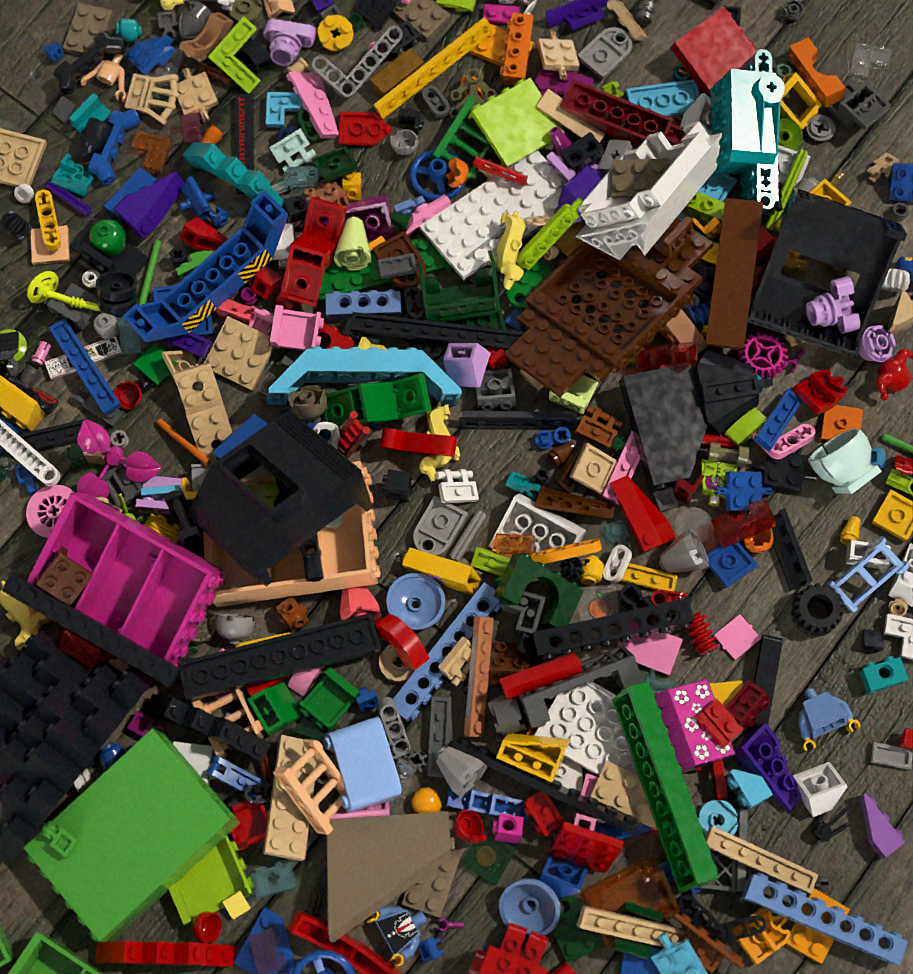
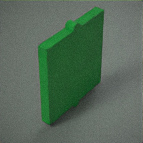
M154 343L146 352H142V356L133 366L158 386L166 377H170L171 373L161 354L164 351ZM176 361L172 362L174 367L178 364Z

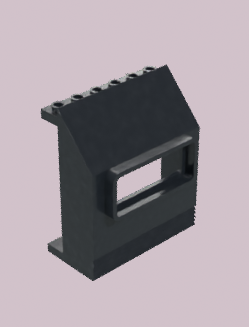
M793 187L759 274L749 308L748 322L853 357L854 354L858 355L861 336L901 241H905L907 236L902 224ZM789 251H794L860 274L854 288L855 293L849 297L854 302V305L851 306L852 314L859 313V330L842 334L837 324L825 327L811 325L806 314L807 302L813 301L816 296L824 293L831 294V291L782 275L781 270Z
M288 410L284 415L282 414L281 417L270 422L211 464L187 516L249 573L256 582L260 581L265 586H268L272 583L267 569L355 504H358L366 512L373 508L361 469L292 411ZM261 465L294 493L274 508H270L240 481Z

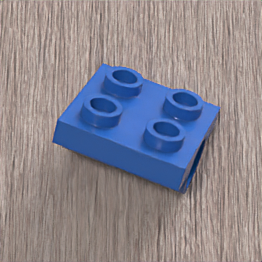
M892 163V171H890L888 177L889 200L913 201L912 163Z

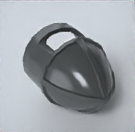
M193 0L188 5V11L181 13L179 31L182 38L191 39L197 37L204 29L211 13L204 4Z

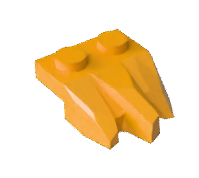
M764 908L759 909L751 916L761 915L766 919L768 926L765 932L737 940L755 965H758L786 944L790 936L789 930L781 929L787 918L780 915L774 917L771 911ZM756 918L755 923L747 925V933H751L749 929L754 927L759 931L760 926L763 925L762 921H758ZM738 924L732 929L733 934L741 935L743 927Z

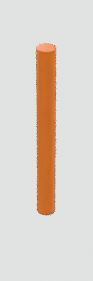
M159 419L156 422L160 428L204 465L208 466L211 463V460L163 419Z

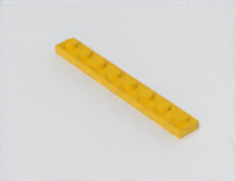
M482 18L412 75L393 88L388 94L379 99L374 104L378 115L382 119L387 117L492 34L489 21Z

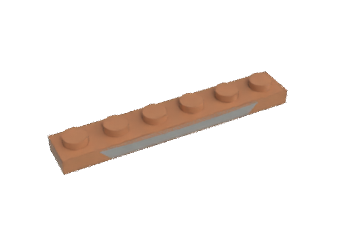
M474 616L464 736L483 737L494 621V618Z

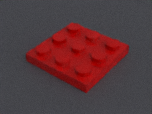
M564 822L551 844L548 854L554 855L557 859L572 861L578 866L590 867L596 872L607 873L622 850L624 841Z

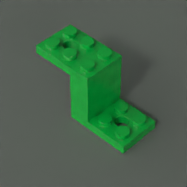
M419 373L393 382L358 384L326 394L327 407L323 417L325 422H331L340 428L352 411L357 412V419L362 425L391 423L431 411L425 375L424 373ZM411 392H412V394H413V400H412V401L410 400V397H409V395H410ZM339 407H340V409H341L340 415L338 414V408H339Z

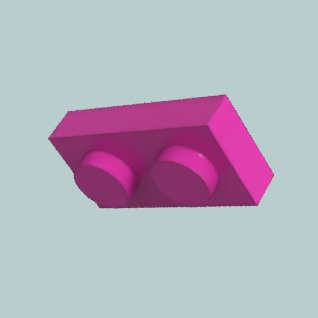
M484 4L483 18L487 19L490 24L507 25L508 19L512 17V12L519 13L520 7Z

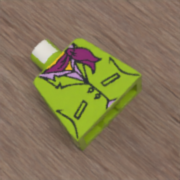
M702 459L699 471L700 475H704V479L700 486V493L709 496V506H719L720 498H724V495H715L714 492L720 491H714V488L724 487L725 472H737L738 465Z

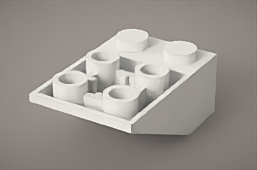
M910 543L902 562L907 561L909 567L904 573L896 574L888 596L894 599H903L907 605L913 607V544Z

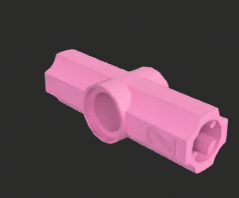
M443 195L429 204L424 203L418 206L414 213L411 214L413 215V223L406 234L409 236L420 229L419 226L452 205L449 198Z

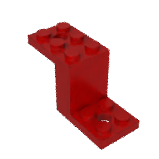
M315 197L310 198L303 233L291 243L280 297L313 307L317 306L324 272L334 261V253L343 229L347 206ZM325 215L329 218L328 225H324L321 222V216ZM298 279H304L307 283V287H300L298 285Z

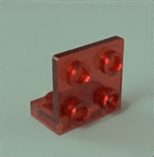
M69 629L64 631L59 646L60 650L91 668H94L107 653L106 650Z

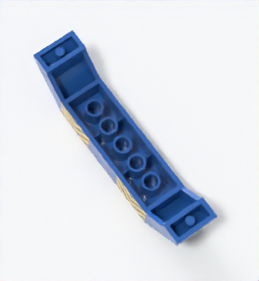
M265 190L250 202L251 207L244 225L159 301L143 305L135 304L122 316L145 342L189 334L273 259L288 214Z

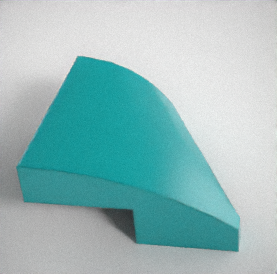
M66 154L61 160L59 168L52 176L51 182L85 197L94 176L85 171L81 164H74L71 161L72 156Z

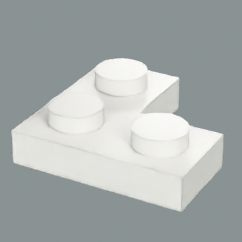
M887 614L883 634L902 638L900 657L913 660V619Z

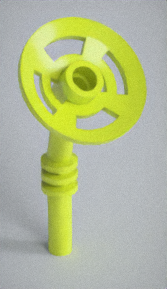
M45 271L37 275L27 289V298L32 303H41L48 298H52L66 303L70 307L75 306V308L79 307V309L86 308L102 312L98 308L97 303L84 301L83 298L79 300V297L75 299L74 296L71 298L55 292L59 279L52 271ZM38 287L37 295L33 296L35 288Z

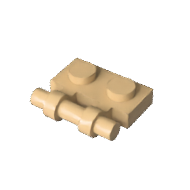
M463 636L438 666L441 672L448 679L452 680L451 683L456 687L461 681L464 682L467 678V673L470 671L472 644Z

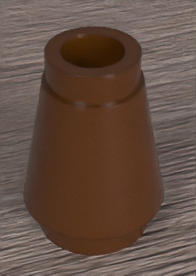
M569 441L551 449L550 453L547 454V458L553 466H561L571 456L576 447Z

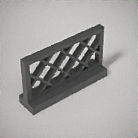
M697 805V814L703 805ZM735 809L738 828L733 836L747 842L748 809ZM720 816L715 817L713 819L714 822L717 820L720 824H722L720 822ZM711 851L710 854L713 862L716 861L722 869L718 876L720 877L725 872L730 878L729 887L722 886L716 879L699 888L742 893L745 888L746 865L730 858V864L725 867L718 859L722 854L719 853L715 856Z

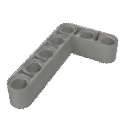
M398 26L388 28L348 76H345L324 56H316L311 63V68L315 74L341 97L350 98L401 40L402 30ZM389 32H397L398 39H391ZM380 44L385 45L386 52L380 53L377 46ZM367 58H372L375 61L373 67H369L366 64ZM318 60L322 61L325 65L321 70L315 67V62ZM357 71L361 72L363 79L356 80L354 73ZM336 73L338 80L332 82L328 77L329 74ZM344 85L351 87L352 92L350 94L343 92L342 87Z
M383 697L378 701L377 708L387 734L386 738L392 757L396 759L409 752L410 744L394 700L390 697ZM386 707H392L391 710L387 712L383 711ZM398 724L396 728L390 729L391 725ZM398 742H404L401 746H396ZM329 756V759L340 773L336 756ZM321 774L317 780L321 784H327L329 778L326 774Z

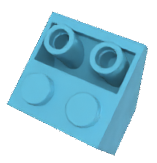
M735 769L725 776L726 786L736 794V802L740 808L750 810L773 795L761 776Z

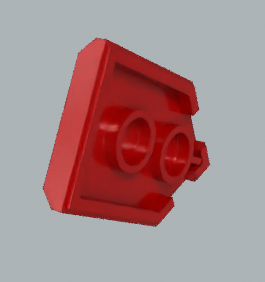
M340 112L338 145L375 146L392 132L393 128L386 124L376 112Z

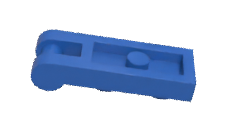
M213 756L211 760L212 765L205 773L207 777L215 779L241 794L248 786L259 785L264 782V780L219 756ZM219 767L224 768L222 774L218 772ZM252 791L248 794V796H251L252 799H254L258 795L252 794Z

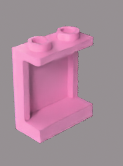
M276 305L270 346L305 351L311 347H320L321 336H318L319 329L323 330L324 324L321 312L311 314L286 310L283 306Z

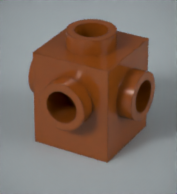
M292 596L276 607L281 615L279 618L285 628L289 626L293 632L309 621L305 614L308 612L302 603L298 604Z

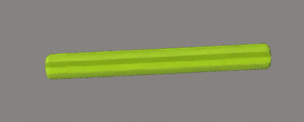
M798 150L781 189L783 210L807 158L808 152L806 150ZM775 206L773 207L765 225L767 232H774V225L779 221L783 210L777 212L775 211Z

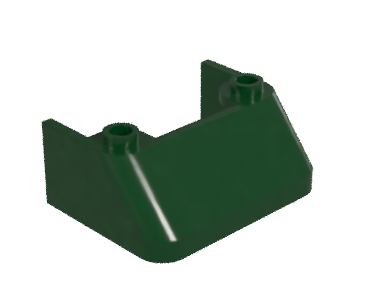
M488 250L490 268H483L477 272L476 283L441 289L435 277H424L421 260L417 261L424 310L428 321L446 322L492 315L498 312L500 302L496 265L492 250Z

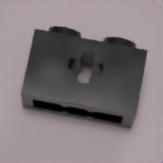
M388 469L387 475H383L382 487L383 492L386 494V499L409 502L412 487L411 473Z

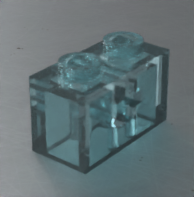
M286 860L276 862L275 867L267 869V866L256 868L255 873L251 874L258 899L298 888L293 865L291 862L287 863ZM272 874L279 876V879L276 880V884H274L272 881H269V879L272 878Z

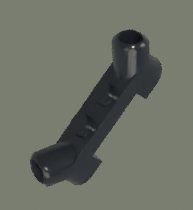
M103 31L93 38L95 46L71 65L66 60L61 63L53 73L54 77L59 80L60 92L66 95L73 94L77 79L82 75H86L96 64H100L109 54H123L126 49L124 38L112 36L108 31Z

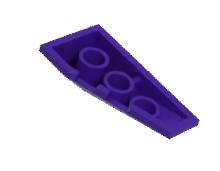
M174 171L156 180L155 183L144 186L135 193L126 195L113 209L133 234L145 239L159 225L182 192L181 188L185 183L178 173Z

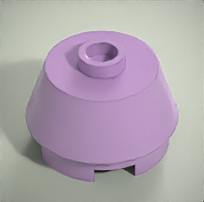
M881 325L868 327L859 341V354L866 361L884 362L893 355L891 353L893 348L896 347L893 334L891 332L888 333Z

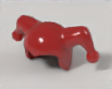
M903 348L893 358H889L880 364L876 384L881 393L880 398L885 401L889 397L886 393V388L890 392H897L910 384L912 375L906 366L907 358L913 359V352Z

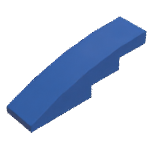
M450 786L448 787L446 807L459 810L468 809L477 814L497 818L499 813L523 817L524 823L528 822V816L523 809L525 803L522 800L470 790L460 797L452 791Z

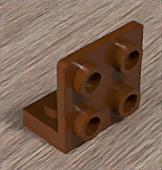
M686 217L682 222L674 220L652 248L671 258L694 234L693 220L689 217Z
M61 546L39 574L36 585L70 606L91 580L93 574L67 557L68 550Z
M492 642L488 686L501 687L499 679L529 669L530 660L514 651L517 643Z

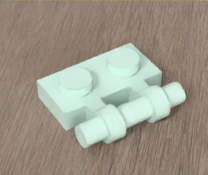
M301 128L269 147L278 163L286 160L288 165L282 168L286 174L290 171L294 172L298 169V166L305 162H310L311 158L317 155L314 149L308 152L304 149L310 143ZM299 151L302 156L293 161L290 156Z

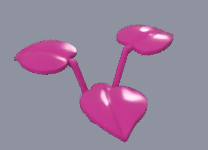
M84 419L77 438L79 447L90 454H94L98 450L100 453H107L105 457L107 464L99 477L91 472L84 474L78 482L77 493H87L93 497L107 498L110 492L109 485L101 479L110 465L116 466L120 461L124 467H127V478L134 482L150 480L160 471L161 465L150 455L141 451L131 453L127 457L126 463L125 457H123V450L120 447H109L111 439L108 432L97 423Z

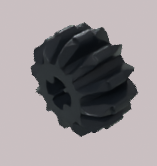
M9 210L0 220L1 225L19 240L27 237L32 230V226L14 210Z

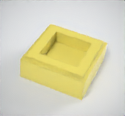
M241 890L222 901L232 919L251 909Z

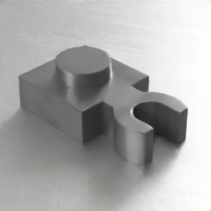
M175 10L157 13L160 32H163V36L172 35L174 41H177L175 30L178 29Z

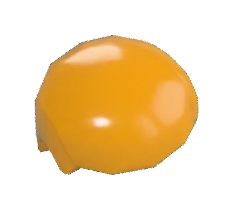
M421 787L414 792L411 798L412 809L415 814L439 812L442 807L441 797L435 789Z

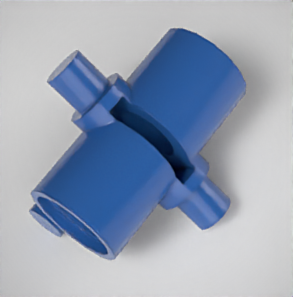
M190 176L186 179L187 183L181 188L186 199L185 202L179 203V207L181 210L192 209L196 217L205 220L209 218L210 211L213 213L208 202L215 198L214 192L202 193L197 182Z

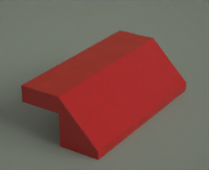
M574 652L499 680L506 699L580 674L583 671L580 660Z

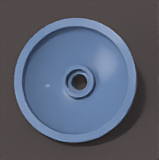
M421 573L406 574L394 581L389 588L386 598L387 610L389 614L401 619L412 630H424L433 626L441 618L445 608V595L439 583L430 576ZM417 603L419 607L413 608L412 604Z
M519 879L509 884L503 891L499 901V912L507 927H509L510 922L527 928L525 937L529 938L531 931L546 935L555 928L560 917V903L555 892L545 883L535 879ZM529 900H533L535 904H531Z

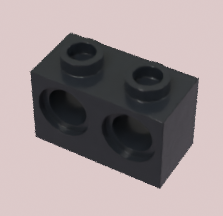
M591 132L561 151V158L564 160L565 165L568 169L571 168L575 174L585 166L599 162L604 155L602 145ZM588 148L595 149L593 152L586 151ZM574 158L580 159L579 162H572L571 160Z

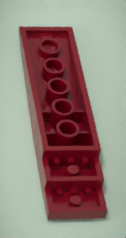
M574 79L560 105V108L598 130L618 140L630 141L632 147L636 149L650 134L662 131L671 146L683 143L681 140L686 135L682 127L672 124L674 119Z

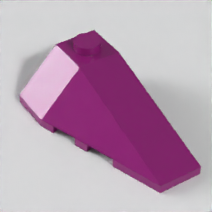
M387 194L345 205L347 206L344 224L347 219L357 217L363 221L366 236L370 237V239H377L380 236L386 238L395 235L394 227L390 221L392 213ZM325 215L321 216V222L324 225H328L329 218Z

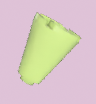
M351 217L345 221L334 253V261L341 268L343 265L347 267V270H360L366 268L367 263L371 262V253L364 224L357 217Z

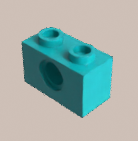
M893 656L882 659V663L875 664V662L863 665L864 668L859 672L867 695L903 684L909 680L900 657L894 659ZM879 670H884L887 673V678H882L879 675Z

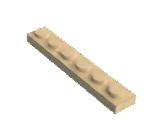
M709 826L705 840L710 849L803 892L812 894L818 874L714 826Z
M584 905L577 922V926L582 929L664 947L658 938L660 934L665 932L671 943H678L683 941L690 932L687 929Z

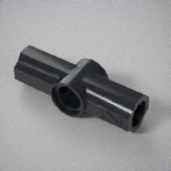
M316 533L300 546L307 582H318L324 579L321 561L322 551L319 547L318 534ZM310 548H315L312 554H307Z

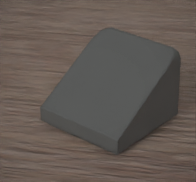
M62 96L52 113L66 124L70 120L69 117L77 109L72 102Z

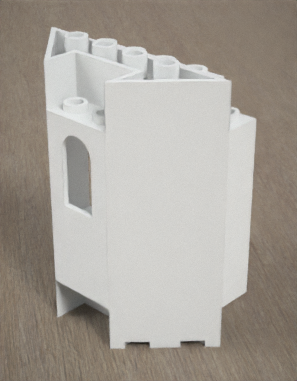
M697 121L686 124L683 128L686 135L681 140L683 142L681 144L671 146L661 131L650 134L637 149L626 151L619 160L668 158L669 168L651 189L637 192L632 198H612L611 168L578 208L586 225L576 237L618 260H621L634 245H637L642 253L646 255L716 170V159L719 156L720 150L719 140L722 137V133L709 136L701 123Z

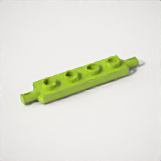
M577 197L571 205L564 204L518 253L516 265L521 269L530 270L578 219L579 215L576 210L584 202Z

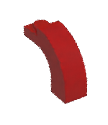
M389 614L384 618H378L374 621L378 637L387 640L394 647L404 667L416 670L430 659L417 635L401 619Z

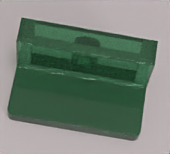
M304 716L301 718L300 723L296 724L294 733L306 739L317 740L324 745L325 735L339 730L340 725L336 724L330 732L326 729L322 731L314 724V719L310 716L309 718Z

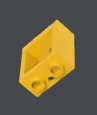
M794 72L786 74L782 79L785 89L781 97L780 119H792L799 124L802 130L807 126L808 120L818 113V109L822 104L800 76ZM792 87L809 106L798 119L782 101V98Z

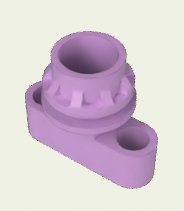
M269 19L266 23L263 37L271 42V59L278 65L288 66L298 57L302 47L309 48L313 45L317 30L308 24Z
M849 276L831 280V294L824 293L816 296L813 301L807 302L806 314L811 325L825 327L837 324L842 334L860 329L859 313L852 314L851 306L854 305V302L849 299V294L855 292Z

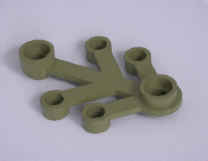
M477 68L468 70L465 76L466 81L451 92L450 96L453 101H461L450 110V116L453 119L457 117V115L453 116V113L458 111L459 114L470 96L476 99L473 104L474 106L486 103L477 94L478 87L485 92L487 99L491 92L497 97L495 90L490 89L483 82V73ZM474 75H477L476 80H472ZM470 87V93L462 100V94ZM456 93H459L458 98H454ZM474 118L468 119L466 124L479 131ZM463 130L468 137L473 138V136Z

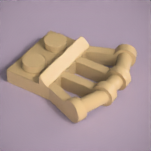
M134 73L124 108L127 110L135 109L136 112L149 114L165 125L167 118L175 110V101L179 97L177 88L178 75L150 77ZM170 82V90L156 87V84ZM153 94L169 96L168 102L152 99ZM150 105L163 107L165 110L159 116L150 109Z

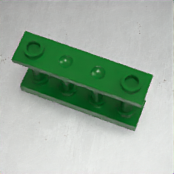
M472 96L468 98L430 160L433 161L440 158L449 162L454 158V156L447 153L446 147L448 144H454L474 158L476 156L484 157L491 146L485 135L466 124L467 121L464 120L466 115L471 113L470 109L474 107L475 98ZM458 129L460 131L464 130L484 143L486 146L482 153L459 140L457 135H455ZM468 166L469 174L466 183L470 178L473 180L479 170L476 167L471 168Z

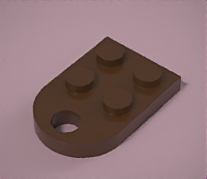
M405 231L372 248L378 260L414 253L418 272L412 274H415L417 279L409 281L407 276L410 274L391 277L390 279L396 286L404 289L420 285L417 261L421 260L424 277L426 275L425 262Z

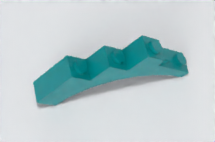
M193 142L182 155L194 168L202 169L222 178L241 190L252 200L265 190L282 206L283 199L272 189L271 183L260 171L248 170L237 157L225 156L214 143Z

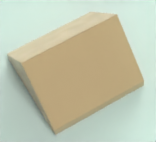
M905 291L901 292L895 302L888 324L887 332H891L893 336L913 326V302Z
M185 350L161 353L174 381L173 373L199 365L194 354ZM173 361L178 363L175 367L172 364ZM196 381L193 383L192 388L194 389L202 385V383Z

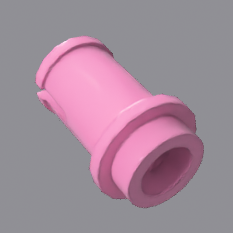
M40 341L35 354L31 356V362L34 365L42 366V364H45V358L51 349L50 344L46 346V342Z

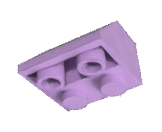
M449 343L443 360L446 374L459 387H480L491 353L478 343Z

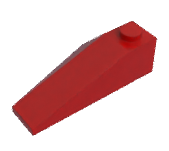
M628 475L610 483L640 553L676 539L667 518Z

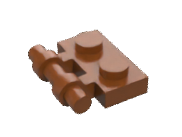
M589 406L587 413L591 414L592 417L589 418L584 415L575 433L610 450L618 434V431L612 428L616 426L621 429L624 422L617 419L618 417L615 415L610 416L602 412V409ZM598 418H599V419H601V420L607 422L608 424H607V425H604V424L598 422L597 420H598Z

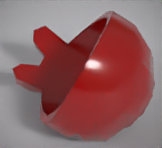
M466 809L455 816L454 833L457 837L472 844L487 840L486 834L483 833V822L476 812Z

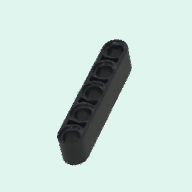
M765 634L761 637L753 683L768 693L770 701L767 709L759 713L755 723L751 727L748 726L750 729H755L765 722L767 725L769 724L783 638Z

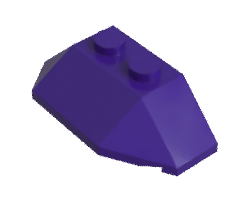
M585 166L563 186L558 200V207L555 208L554 213L564 204L571 205L577 197L584 201L602 180V172L590 166ZM578 209L576 211L579 217L573 224L584 220Z

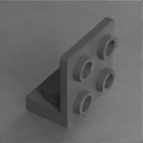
M73 283L70 284L63 294L71 298L74 296L75 299L79 297V300L83 298L84 301L97 303L96 296ZM52 299L47 303V307L53 315L60 319L65 318L70 325L81 331L96 312L86 308L70 307L66 303L61 301L55 302Z

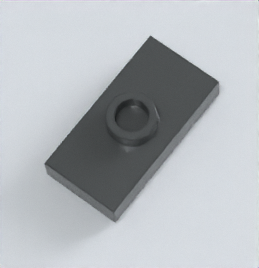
M414 253L377 260L381 279L418 272Z

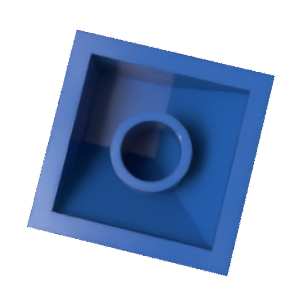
M550 854L539 881L548 885L558 898L578 894L589 867L578 866L572 861L557 859L554 855Z

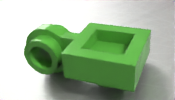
M51 821L44 823L41 833L47 838H54L50 846L64 857H69L80 839L65 827L61 828L58 832L59 827Z

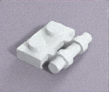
M444 469L436 472V479L444 481L438 485L441 503L476 502L479 500L476 482L468 481V478L473 477L472 471ZM453 479H458L460 482H453Z

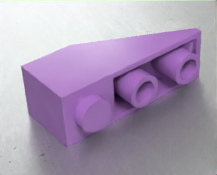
M865 793L860 796L868 841L880 858L884 859L905 843L903 841L904 837L897 828L894 829L889 823L890 818L888 815L878 809L876 800L871 795L868 796Z

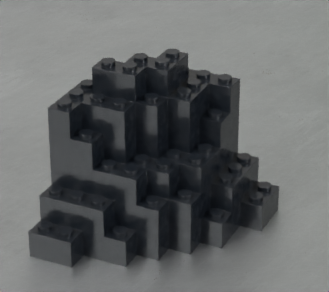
M42 630L36 636L32 634L25 642L27 647L23 646L16 655L18 658L13 657L9 661L0 654V860L8 866L13 862L155 678L135 667L131 670L127 668L122 673L109 662H106L102 668L98 666L94 671Z

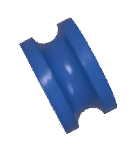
M559 427L555 430L554 442L560 446L570 441L571 433L567 428ZM560 433L562 435V433H565L566 439L564 440L562 438V440H559L558 434Z

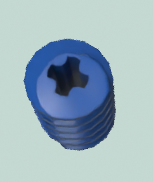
M706 301L705 304L699 303L698 306L692 305L691 308L685 307L684 313L696 329L699 322L703 327L705 321H709L711 301Z

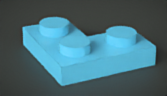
M267 92L266 128H281V126L285 125V112H299L303 109V102L300 96L296 95L295 92Z

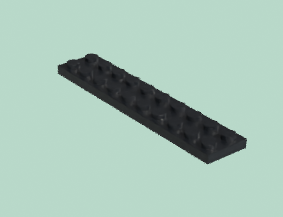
M372 613L181 661L178 662V667H180L179 671L185 698L188 702L382 650Z

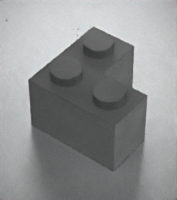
M524 591L518 605L509 606L503 602L502 611L519 616L516 635L524 632L532 637V633L537 631L546 597Z

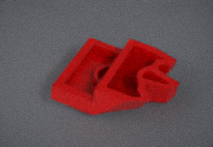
M829 369L812 373L808 380L795 384L793 391L817 415L832 409L846 395L848 390L847 387L841 386L844 382L843 377H831Z

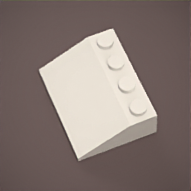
M519 493L514 496L489 547L510 558L513 554H521V552L529 555L537 551L581 542L586 530L549 509L535 507V501ZM563 560L546 563L545 565L551 572L560 573L563 568L559 565Z

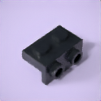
M409 20L398 25L403 34L401 40L388 54L390 58L394 55L398 57L401 52L405 51L404 48L407 46L413 47L420 42L418 39L421 37V33L416 32ZM389 32L391 39H398L397 32Z

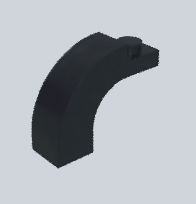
M251 38L234 55L236 58L248 61L257 74L273 66L271 56L265 47ZM208 58L210 66L217 67V65Z

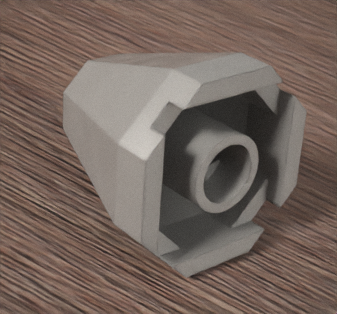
M691 528L679 535L660 554L661 560H659V564L663 571L677 573L702 570L709 567V559L705 548L701 542L695 540L699 537Z
M443 747L436 755L438 767L452 791L460 797L464 796L474 787L473 783L475 780L479 781L487 768L481 760L452 747H447L446 749Z

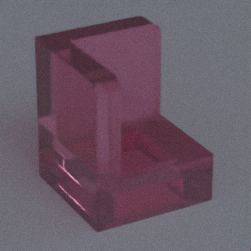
M199 114L181 115L185 143L201 142L203 137Z

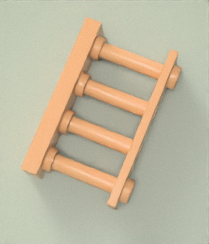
M241 688L235 689L234 692L209 705L207 703L204 704L201 698L192 700L194 707L201 708L212 714V711L239 698L243 708L224 718L234 722L247 715L251 725L244 728V730L250 733L255 732L259 738H263L261 731L264 728L259 719L255 720ZM208 738L217 756L221 758L228 756L225 751L228 749L226 745Z
M304 739L302 742L308 750L291 768L277 767L273 774L314 830L319 834L329 835L333 830L329 824V819L342 806L341 797L344 791H346L341 774L324 752L322 744L317 740ZM313 757L318 766L300 783L296 778V773ZM324 772L329 781L311 798L307 793V789ZM335 787L340 796L322 814L318 804Z

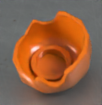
M454 157L448 162V167L451 171L449 174H446L449 180L448 185L452 188L463 185L469 174L467 164Z
M760 523L751 525L748 533L744 534L745 548L754 553H763L770 549L773 545L772 528Z

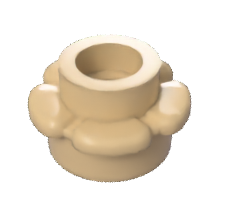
M896 598L888 605L889 613L902 617L906 614L908 605L903 599Z

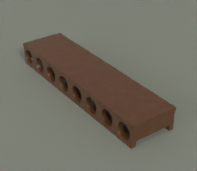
M725 199L705 343L706 347L744 351L763 202Z

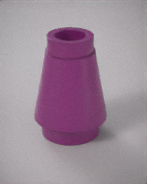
M556 126L550 129L549 133L555 151L561 155V151L569 147L571 141Z

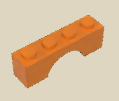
M809 37L789 46V62L795 65L799 76L805 79L809 89L813 90L815 96L825 108L844 99L845 86L837 75H823L814 69L813 64L817 60V48Z

